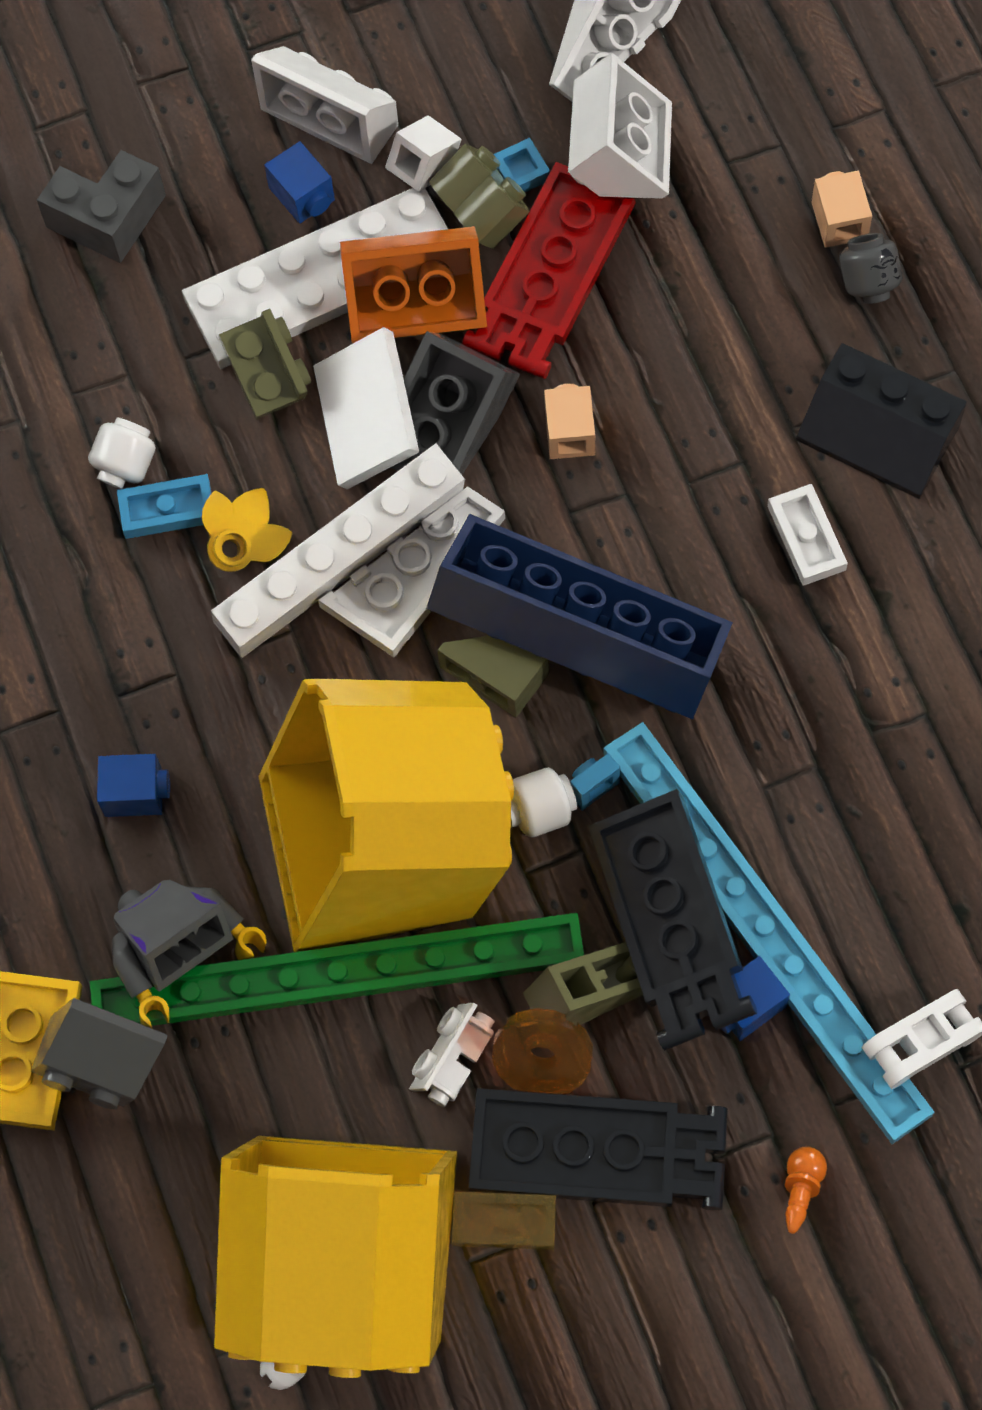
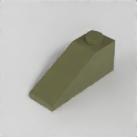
M624 942L547 967L523 992V995L544 1036H548L586 1023L642 996L643 992L627 943Z

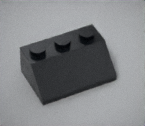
M841 343L819 382L796 436V441L920 499L960 427L967 401Z

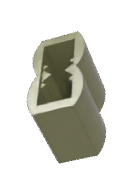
M465 143L431 178L429 183L443 202L454 212L463 227L475 226L478 243L494 249L530 212L522 200L526 194L510 177L503 179L497 170L501 164L492 152L484 146L476 149Z

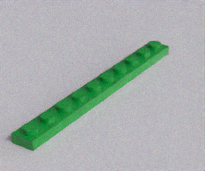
M578 913L200 965L189 970L160 992L154 987L150 989V992L153 996H159L167 1002L170 1016L169 1023L544 971L549 966L583 956L584 951ZM119 977L90 981L91 1002L93 1006L141 1024L139 1018L140 1003L137 997L131 999ZM152 1010L146 1014L152 1026L168 1024L161 1011Z

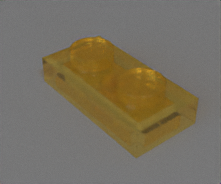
M454 1192L452 1245L554 1250L556 1195Z

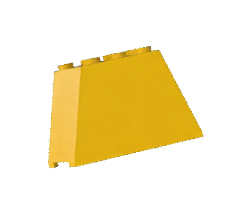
M304 679L259 774L294 952L350 945L473 918L508 870L512 862L510 828L511 801L514 797L513 779L509 771H504L500 754L503 750L501 729L498 725H493L489 707L467 682Z
M257 1136L221 1158L214 1348L228 1352V1357L232 1359L274 1363V1370L278 1372L305 1373L307 1372V1365L329 1367V1375L341 1378L361 1377V1370L388 1369L397 1373H419L420 1367L430 1366L441 1342L458 1151Z

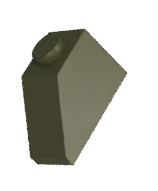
M489 635L444 642L438 649L440 668L461 682H467L473 690L515 718L549 675L548 659L538 657L527 650L503 640L492 638Z

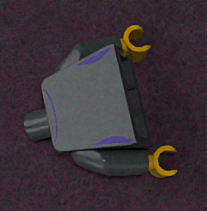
M164 880L144 894L138 890H129L121 896L118 902V912L115 913L113 918L118 931L112 939L113 966L131 999L137 997L140 1003L139 1018L142 1025L152 1028L151 1022L146 1016L152 1010L161 1011L166 1022L169 1023L170 1016L167 1002L159 996H153L150 992L151 988L154 987L160 992L232 941L233 937L237 940L235 956L238 960L254 958L252 950L245 945L247 943L255 945L260 952L264 953L266 946V935L257 927L245 928L241 923L244 918L216 889L186 887L172 880Z

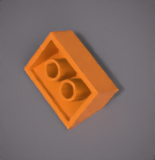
M475 226L340 242L352 343L361 340L382 327L393 331L394 338L425 335L426 331L442 333L487 327L479 243Z

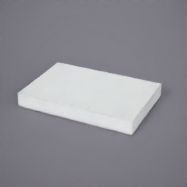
M382 327L313 365L338 486L350 489L419 453L393 331Z

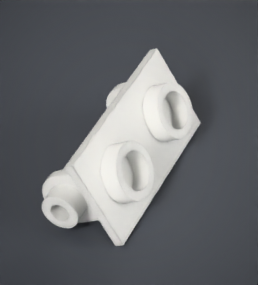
M475 1003L459 1004L457 1008L451 1007L442 1017L437 1027V1032L441 1035L433 1049L425 1050L416 1061L412 1070V1075L415 1076V1079L409 1090L416 1092L431 1089L428 1098L442 1107H445L449 1100L455 1101L471 1072L470 1069L456 1060L461 1054L470 1061L477 1062L494 1034L491 1027L495 1021L482 1012H477L475 1017H473L472 1014L478 1006Z

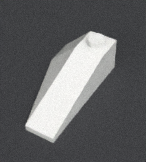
M574 0L549 85L573 102L574 80L611 53L623 62L632 54H638L646 45L644 41L657 28H663L673 18L681 0Z

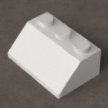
M283 46L256 53L251 60L262 111L370 164L374 162L398 127L396 101L388 93L378 88L371 89L356 82L352 76L344 71H334L319 64L315 58L307 53H297Z
M613 53L606 56L574 80L568 173L572 175L576 182L585 185L599 197L662 199L669 194L672 101Z

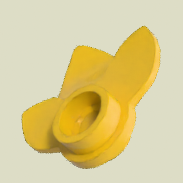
M259 488L247 491L237 497L232 503L218 491H213L202 508V523L210 535L207 553L210 561L218 569L226 572H236L246 567L250 561L269 562L278 557L289 544L292 531L283 526L268 524L269 500L265 489ZM225 541H232L236 544L238 552L235 557H227L223 553L222 545Z

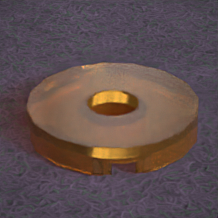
M534 1008L515 1013L507 1019V1024L498 1029L494 1037L492 1062L499 1077L515 1090L565 1095L581 1086L590 1073L593 1044L586 1029L578 1022L577 1026H575L572 1022L566 1020L567 1015L556 1010ZM543 1047L551 1050L555 1055L549 1058H542L534 1055L530 1050Z

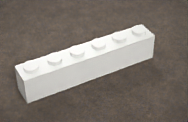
M435 443L213 608L211 614L214 624L239 656L243 658L317 603L329 591H333L349 579L350 575L362 566L369 564L385 552L387 547L400 537H405L421 525V521L463 490L464 477L437 443Z

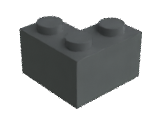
M120 150L98 184L59 166L37 198V203L46 228L121 263L165 198L166 193L159 167Z

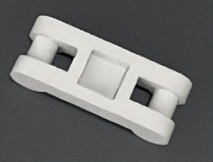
M958 989L947 993L881 1031L861 1047L869 1059H876L886 1072L882 1077L891 1089L898 1087L913 1075L982 1036V1021L979 1017L973 1019L964 1006L967 1001ZM946 1017L950 1019V1021L953 1023L956 1029L952 1027V1025L949 1023ZM898 1043L909 1056L902 1061L892 1048Z

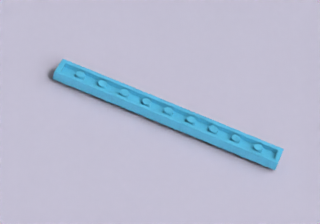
M644 722L606 745L603 754L609 753L620 766V777L640 804L675 789H678L683 795L726 921L754 959L760 955L790 993L788 1005L889 1142L894 1144L931 1118L934 1114L933 1109L910 1079L894 1089L889 1087L882 1077L886 1072L876 1059L870 1060L861 1048L869 1039L876 1035L874 1030Z

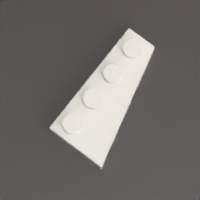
M467 486L421 521L422 526L405 539L400 537L387 547V552L368 567L364 565L350 575V580L334 593L331 590L318 600L320 608L394 658L430 614L431 611L426 608L439 567L468 515L472 514L500 526L505 520V511Z

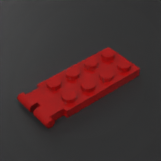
M555 162L484 297L487 327L478 328L476 332L467 330L462 344L498 361L501 359L505 349L509 350L511 355L508 365L546 379L552 365L546 359L554 343L564 345L636 204V198L599 197L585 185L576 182L572 175L568 173V166Z

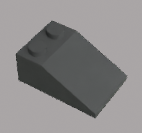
M426 331L404 378L419 453L391 468L399 471L437 443L460 474L463 475L500 417L520 373L443 334Z

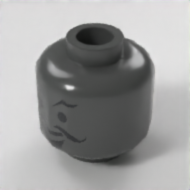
M869 233L850 239L847 242L848 247L839 255L847 293L855 297H863V302L866 304L878 303L889 299L890 291L897 288L903 279L898 249L895 243L884 239L881 233Z

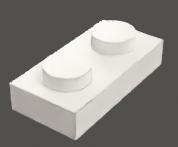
M812 484L768 499L767 507L803 586L846 571L847 560Z

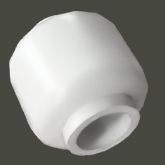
M119 417L116 418L114 423H104L101 425L88 456L89 463L99 470L97 479L119 489H123L125 481L134 484L142 482L156 449L154 442L148 438L150 431L136 423Z
M548 767L513 779L514 797L511 801V828L519 826L526 836L536 837L569 824L571 821V811L577 810V802L571 783L565 774L558 775L553 769Z

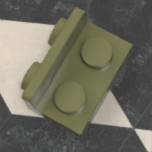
M269 308L262 311L260 317L219 334V340L256 420L306 398L308 391L305 385L310 384L311 379L302 359L294 360L287 344L292 342V337L282 316L275 319Z

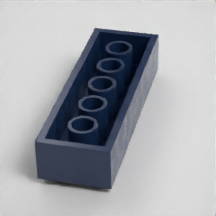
M472 514L468 515L439 567L426 608L443 615L449 620L467 625L488 634L492 638L503 640L538 657L556 662L575 670L581 675L592 677L627 694L635 695L664 707L670 712L681 714L690 719L694 718L733 622Z

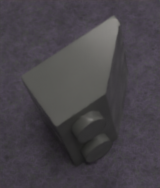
M73 998L50 1017L31 1072L43 1076L42 1083L53 1089L69 1092L71 1088H75L90 1094L88 1100L93 1104L107 1109H117L118 1105L124 1107L136 1099L168 1035Z

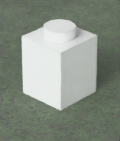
M428 115L396 132L385 168L419 192L430 186L429 181L458 151L462 139Z

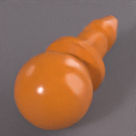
M800 1147L794 1150L787 1160L788 1176L784 1185L786 1190L790 1192L785 1216L787 1230L790 1234H795L805 1221L810 1198L816 1197L819 1194L820 1182L824 1179L827 1172L825 1157L819 1150L813 1147Z

